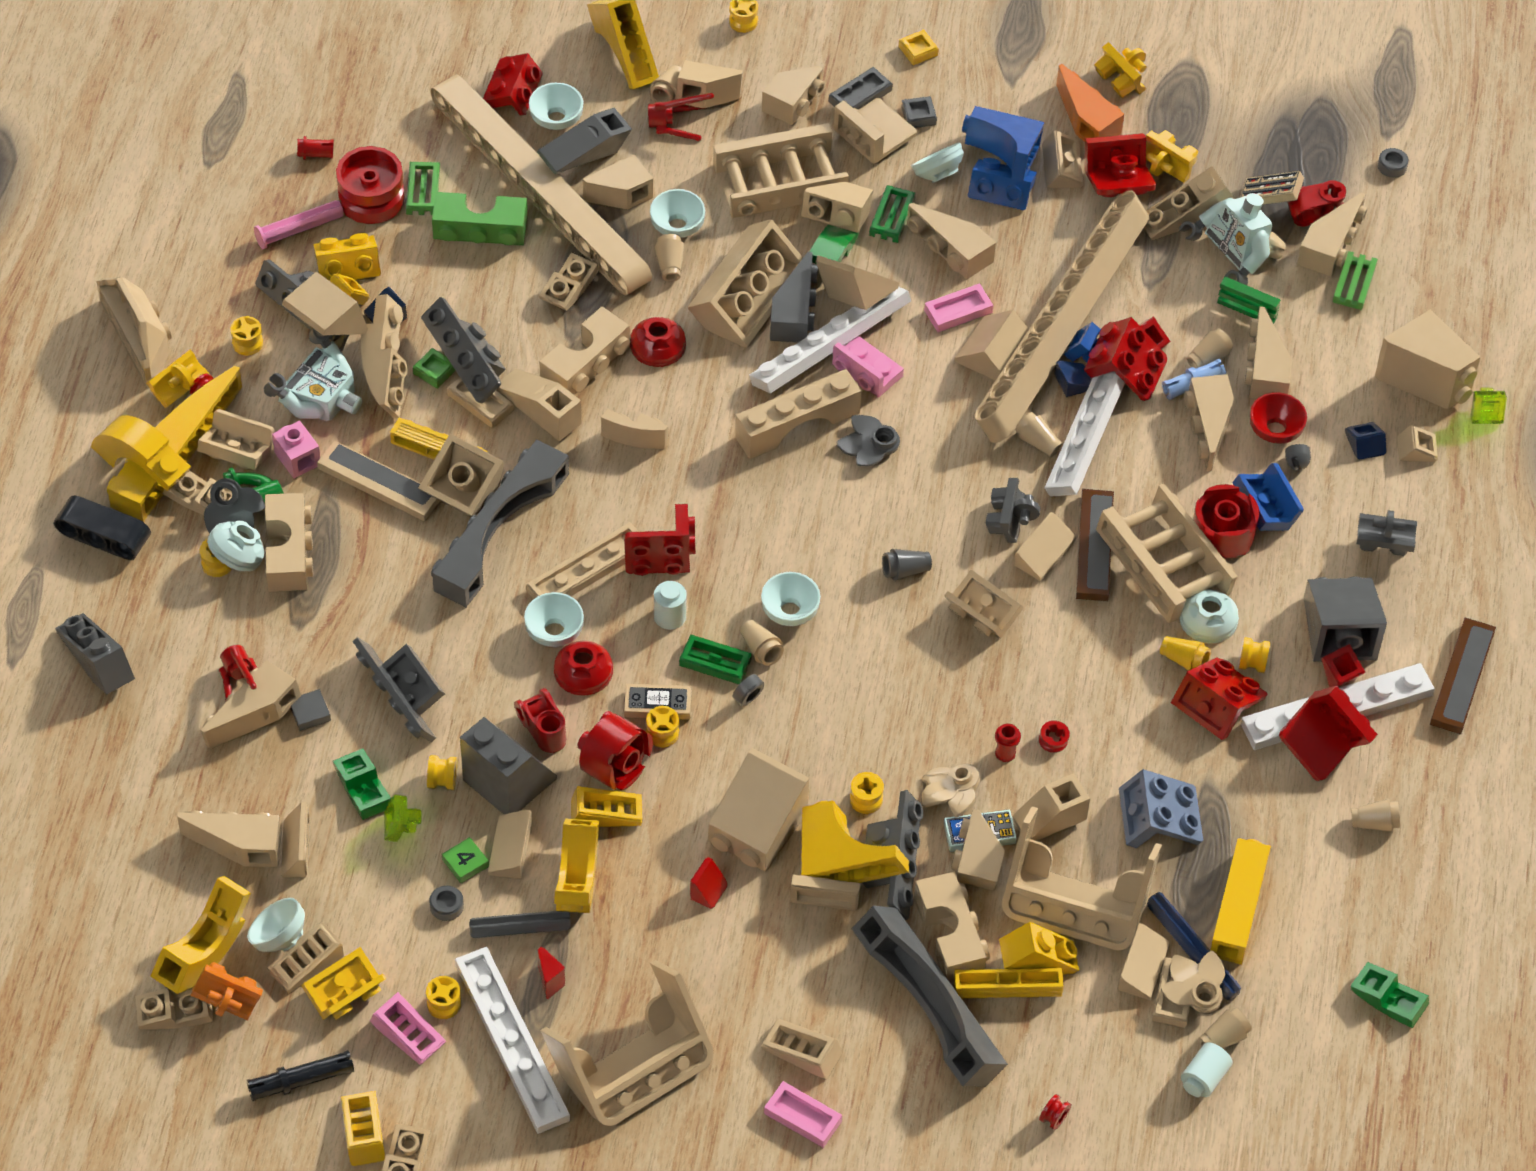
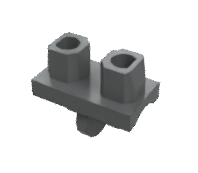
M1009 478L1007 487L992 489L991 503L993 508L1002 509V512L987 513L985 522L990 534H1004L1008 543H1017L1020 525H1027L1029 521L1037 519L1041 511L1039 504L1033 501L1034 497L1032 495H1025V493L1019 490L1018 478Z
M1387 510L1386 517L1360 513L1356 544L1360 545V549L1373 552L1377 547L1390 549L1393 555L1405 556L1407 552H1414L1417 521L1394 518V511Z

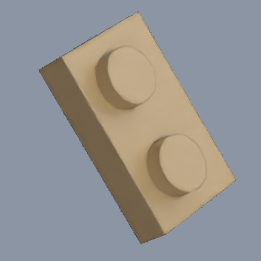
M217 409L213 415L212 427L198 440L197 451L208 454L213 459H223L235 463L243 469L255 470L271 455L274 428Z
M972 569L953 594L947 591L944 595L951 603L948 608L962 619L966 615L970 616L976 621L973 625L976 629L988 637L993 633L1000 639L1024 608L1020 603Z

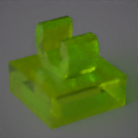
M1480 387V391H1474L1470 416L1472 424H1503L1507 402L1505 391H1494L1493 387Z
M394 795L384 811V840L398 842L403 832L415 833L416 824H421L422 822L421 810L416 808L407 809V796Z

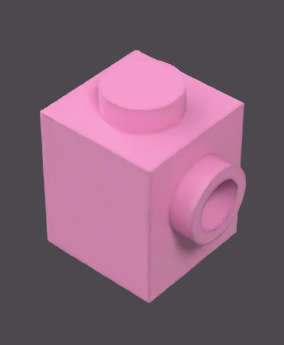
M300 420L291 425L284 426L272 434L274 452L293 479L318 467L317 462L320 459L319 445Z

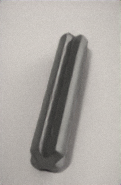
M565 911L471 918L469 922L472 938L569 930L571 926L570 913Z

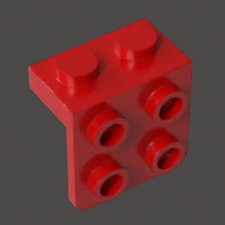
M1144 133L1085 138V173L1096 194L1112 198L1126 191H1133L1136 195H1143L1148 191L1156 189V182L1146 166V136ZM1118 154L1136 156L1138 158V164L1135 166L1138 169L1137 176L1126 179L1112 176L1111 168L1113 165L1111 164V158Z
M1132 317L1105 324L1099 332L1100 336L1095 347L1089 354L1090 358L1084 371L1091 378L1114 371L1140 400L1146 401L1151 399L1167 363V355Z
M675 504L676 531L627 532L624 534L626 573L639 576L653 573H668L671 575L690 573V554H696L695 516L688 517V504Z
M1337 685L1315 691L1279 732L1281 741L1316 781L1325 780L1352 748L1370 744L1378 735L1370 726L1369 720L1359 713L1350 702L1349 696L1339 689Z

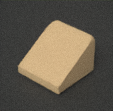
M1411 424L1397 436L1398 454L1401 461L1436 462L1438 460L1436 434Z

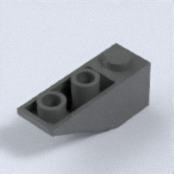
M614 107L593 114L540 148L537 153L554 174H558L617 153L632 128Z
M807 252L772 297L770 341L799 343L807 337L808 331H814L815 313L809 312V307H815L816 288H811V283H817L818 266L812 264L813 252Z
M84 613L69 617L62 625L55 628L57 634L92 682L106 695L135 679L122 646Z

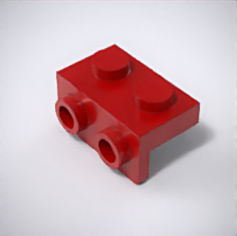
M529 53L500 58L483 99L492 108L512 105L520 116L526 115L529 109L530 96L537 89L543 73Z

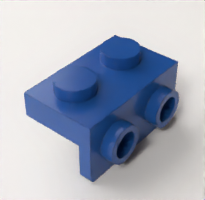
M995 158L978 159L972 170L968 197L1025 210L1028 205L1030 191L1035 184L1037 172L1029 169L1024 181L1020 182L1011 179L1012 171L1010 167L1001 164L999 160Z
M1271 463L1263 474H1238L1232 482L1234 486L1240 488V492L1247 496L1250 494L1255 498L1259 507L1257 523L1259 531H1288L1304 511L1302 504L1278 463Z

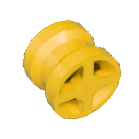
M732 0L730 2L729 24L731 28L740 33L754 30L758 25L757 1Z
M250 316L237 318L230 327L233 349L238 354L244 356L258 353L263 346L260 322Z
M207 539L202 542L199 553L203 571L212 577L227 575L232 568L223 564L216 557H212L214 554L208 546Z
M1244 637L1239 669L1246 670L1250 667L1255 668L1259 673H1265L1270 641L1264 640L1258 643L1249 637Z
M658 706L651 709L646 718V732L652 736L653 745L665 748L675 744L679 736V717L677 712L668 706Z
M437 755L429 756L427 788L435 789L437 786H445L447 790H455L458 768L457 757H449L446 760L440 759Z
M872 772L857 774L851 782L850 804L852 808L862 814H871L879 810L883 803L884 783L882 779Z
M439 976L428 983L426 998L429 1013L438 1019L454 1017L461 1008L458 982L448 976Z

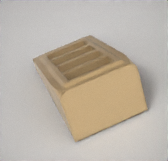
M321 922L267 968L282 988L290 994L304 982L344 957L343 945L328 926ZM320 943H323L327 948L324 950ZM312 950L317 957L313 959L307 952ZM298 958L306 965L303 969L296 962ZM289 966L296 975L291 978L284 970L285 967Z
M778 1018L761 1045L763 1050L824 1079H828L842 1054L837 1039ZM784 1034H789L783 1046L778 1045ZM798 1039L801 1040L797 1048L793 1050L792 1048ZM810 1045L813 1046V1049L811 1050L810 1054L807 1055L806 1052L808 1051Z

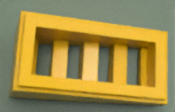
M577 786L571 799V819L599 821V827L641 826L642 794ZM597 805H602V810H597ZM611 805H616V812H611ZM624 805H630V814L624 813Z
M376 1091L342 1096L341 1103L350 1164L358 1166L384 1161L385 1150ZM371 1107V1110L350 1113L351 1110Z

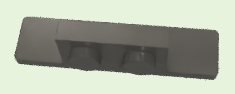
M270 259L264 260L255 282L256 286L308 329H313L285 308L282 303L288 295L313 275L314 272L305 271L288 275ZM316 331V333H317L319 336L323 337L322 334H320L318 331ZM330 335L328 339L330 342L334 341L340 351H343L349 335Z
M439 297L421 316V319L476 402L482 404L501 386V381L498 377L506 370L499 360L501 355L496 348L488 344L484 338L486 333L481 326L475 322L470 324L459 319L447 300Z
M358 637L355 638L352 642L359 650L356 653L357 658L366 668L371 667L375 673L372 676L374 682L384 692L387 690L391 695V698L388 700L390 705L400 715L404 714L408 719V722L405 723L407 729L417 739L422 736L430 742L434 741L436 737L421 717V714L444 696L445 693L412 647L405 644L383 663L369 644Z
M908 790L900 791L896 819L867 825L865 844L873 846L896 845L909 861V873L862 882L866 888L889 884L888 907L897 908L905 920L909 919L910 907L914 901L912 889L914 877L917 874L916 854L920 846V820L923 818L921 803Z

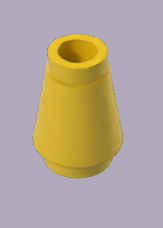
M1166 636L1162 641L1160 654L1189 671L1208 662L1211 649L1205 647L1204 642Z

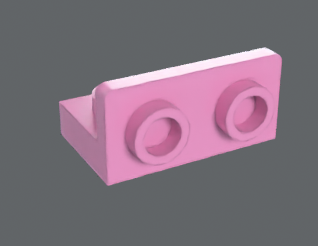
M857 336L845 346L839 342L833 346L832 364L838 371L847 369L862 389L870 391L878 398L903 377L904 368L860 336Z

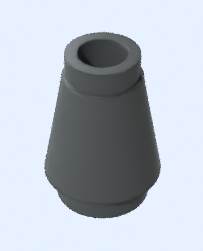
M891 549L890 552L884 553L882 556V569L885 577L892 578L895 581L930 571L932 568V559L929 552Z

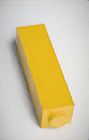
M1237 839L1210 949L1221 960L1241 965L1271 846L1262 844L1254 839Z

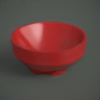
M647 318L638 323L632 330L630 349L633 356L647 366H669L677 362L685 352V333L678 323L669 318ZM654 327H662L667 333L664 336L655 337L649 331Z
M1280 392L1264 394L1255 400L1251 406L1250 425L1256 435L1265 441L1275 444L1292 442L1302 434L1306 427V409L1298 399L1291 395ZM1271 423H1279L1283 425L1285 430L1281 433H1273L1267 426Z
M572 642L564 646L555 658L554 677L561 688L571 694L585 696L598 693L612 679L613 663L611 656L604 647L595 642ZM585 652L590 654L593 659L588 664H578L574 661V657L578 653Z

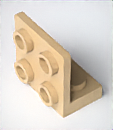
M875 98L859 110L852 108L844 100L835 106L834 130L873 164L917 135V130L880 98Z

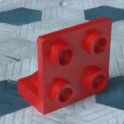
M1216 657L1187 671L1170 703L1223 740L1229 736L1241 712L1265 700L1268 693L1260 688L1257 681L1245 677L1235 670L1232 663Z

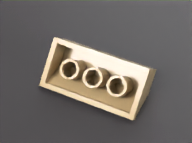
M772 219L749 225L687 308L707 331L739 346L748 347L771 315L772 297L803 257Z

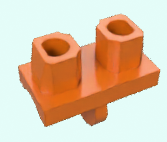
M212 962L209 966L205 965L190 996L215 1006V1014L222 1017L224 1012L227 1011L248 1021L262 995L263 989L256 987V980L246 976L239 977V979L226 973L224 966Z

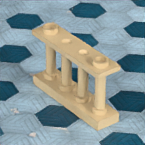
M825 123L713 145V166L715 172L728 171L735 190V194H730L731 218L802 205L806 188L844 181L848 182L849 175L847 172L834 173L827 152L831 151L832 129L830 124ZM815 155L822 177L806 180L798 158ZM786 160L794 182L776 185L769 163ZM757 166L765 188L747 191L740 169Z
M1164 483L1158 486L1153 503L1149 507L1126 517L1120 516L1113 506L1103 510L1096 527L1097 532L1168 623L1180 618L1186 602L1185 599L1216 585L1222 593L1227 596L1231 594L1238 577L1235 574L1234 568L1223 559L1182 507L1178 497L1171 493ZM1160 515L1170 526L1169 529L1143 541L1138 539L1131 530V528ZM1178 538L1189 551L1163 564L1157 563L1149 553ZM1195 562H1198L1207 573L1206 576L1180 588L1174 586L1167 577V575Z

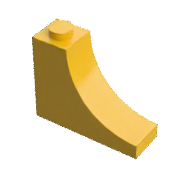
M598 0L587 4L595 33L603 36L613 49L623 69L629 88L636 89L656 80L659 75L636 0Z
M833 800L819 801L813 805L802 807L801 875L862 883L909 873V861L896 845L873 846L853 839L848 831L846 815Z

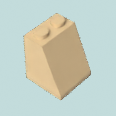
M1430 309L1383 338L1375 377L1384 383L1448 410L1457 403L1462 404L1466 402L1472 395V387L1478 374L1477 369L1481 357Z
M751 748L709 822L708 841L722 852L728 851L739 857L746 865L757 867L766 872L802 822V807L808 806L809 778Z

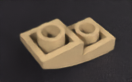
M571 252L559 273L554 271L539 298L567 311L584 293L599 271L598 264Z
M608 408L601 416V436L609 440L644 449H665L668 445V426L657 418H651L640 413L637 419L632 421L626 415L616 413Z
M189 471L170 490L166 491L164 489L162 494L182 506L204 515L205 509L211 503V487L217 481L210 478L206 482ZM224 488L221 495L223 499L230 500L232 492Z
M165 988L135 996L137 1021L140 1030L175 1029L213 1022L212 1005L190 996L192 989L179 994H173L170 989Z
M396 1123L389 1154L385 1156L382 1171H422L432 1135L431 1130Z

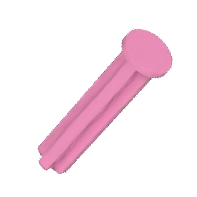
M338 200L263 227L259 225L254 226L256 240L259 246L265 249L267 244L341 218L344 215L343 207Z

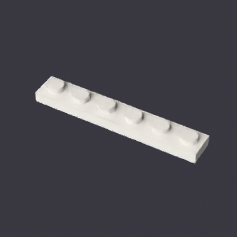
M898 287V289L867 310L854 306L842 315L833 317L828 324L819 330L810 332L805 339L794 346L787 347L782 354L771 361L761 364L759 369L749 374L752 385L772 393L833 353V346L839 342L844 346L911 302L909 291Z
M1114 371L1092 378L1045 485V490L1049 496L1077 495L1125 384Z
M1421 663L1339 688L1349 696L1350 702L1364 716L1433 696L1435 690ZM1309 697L1242 717L1241 726L1253 750L1282 742L1279 732Z
M487 946L456 958L455 966L537 1134L569 1122L570 1114Z

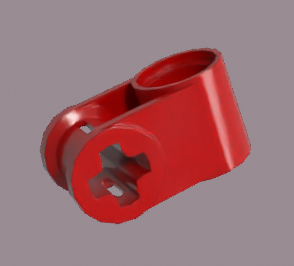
M1335 180L1302 186L1297 200L1287 201L1294 223L1301 227L1309 226L1333 211L1334 206L1338 208L1344 204L1346 187L1341 182Z
M546 688L540 689L539 694L527 700L521 701L519 699L514 702V708L520 722L528 729L542 751L555 753L564 748L567 740L565 718Z

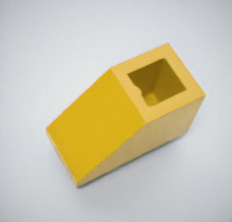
M1032 922L1024 924L999 939L1004 969L1062 968L1063 975L1074 974L1079 971L1077 948L1074 941Z

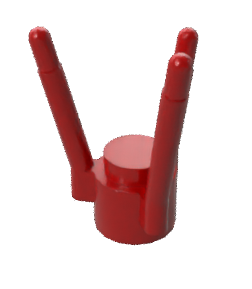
M707 93L667 102L648 104L649 128H656V134H670L697 141L702 140L701 135L669 128L667 124H673V113L707 109L686 104L712 99L714 94Z
M232 645L223 650L220 654V659L224 666L219 669V672L223 679L225 700L232 693L230 677L237 680L245 678L250 688L255 690L257 685L250 674V671L252 672L258 668L254 659L248 657L244 647L241 645Z

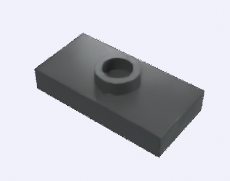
M872 67L829 94L828 102L835 107L844 100L852 108L859 110L875 98H881L891 92L893 83Z

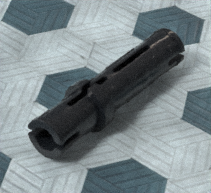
M347 1050L340 1054L285 1069L284 1066L276 1068L277 1070L274 1073L254 1079H247L251 1100L253 1102L281 1092L283 1095L291 1093V1089L349 1072L352 1073L354 1072V1065L352 1059L350 1060V1052Z

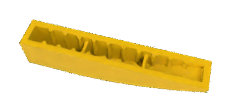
M233 366L205 384L177 406L155 427L170 439L168 445L186 462L189 461L197 450L198 440L212 427L214 412L217 409L225 411L241 390L240 368ZM127 458L122 470L117 476H113L107 486L110 507L143 522L164 495L162 494L164 488L143 468Z

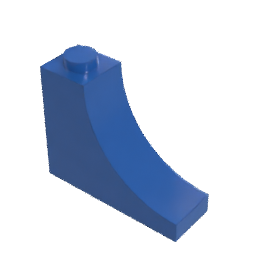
M975 106L971 115L965 116L962 132L966 133L965 144L996 155L1010 167L1012 171L1011 179L1023 182L1040 149L1045 122Z

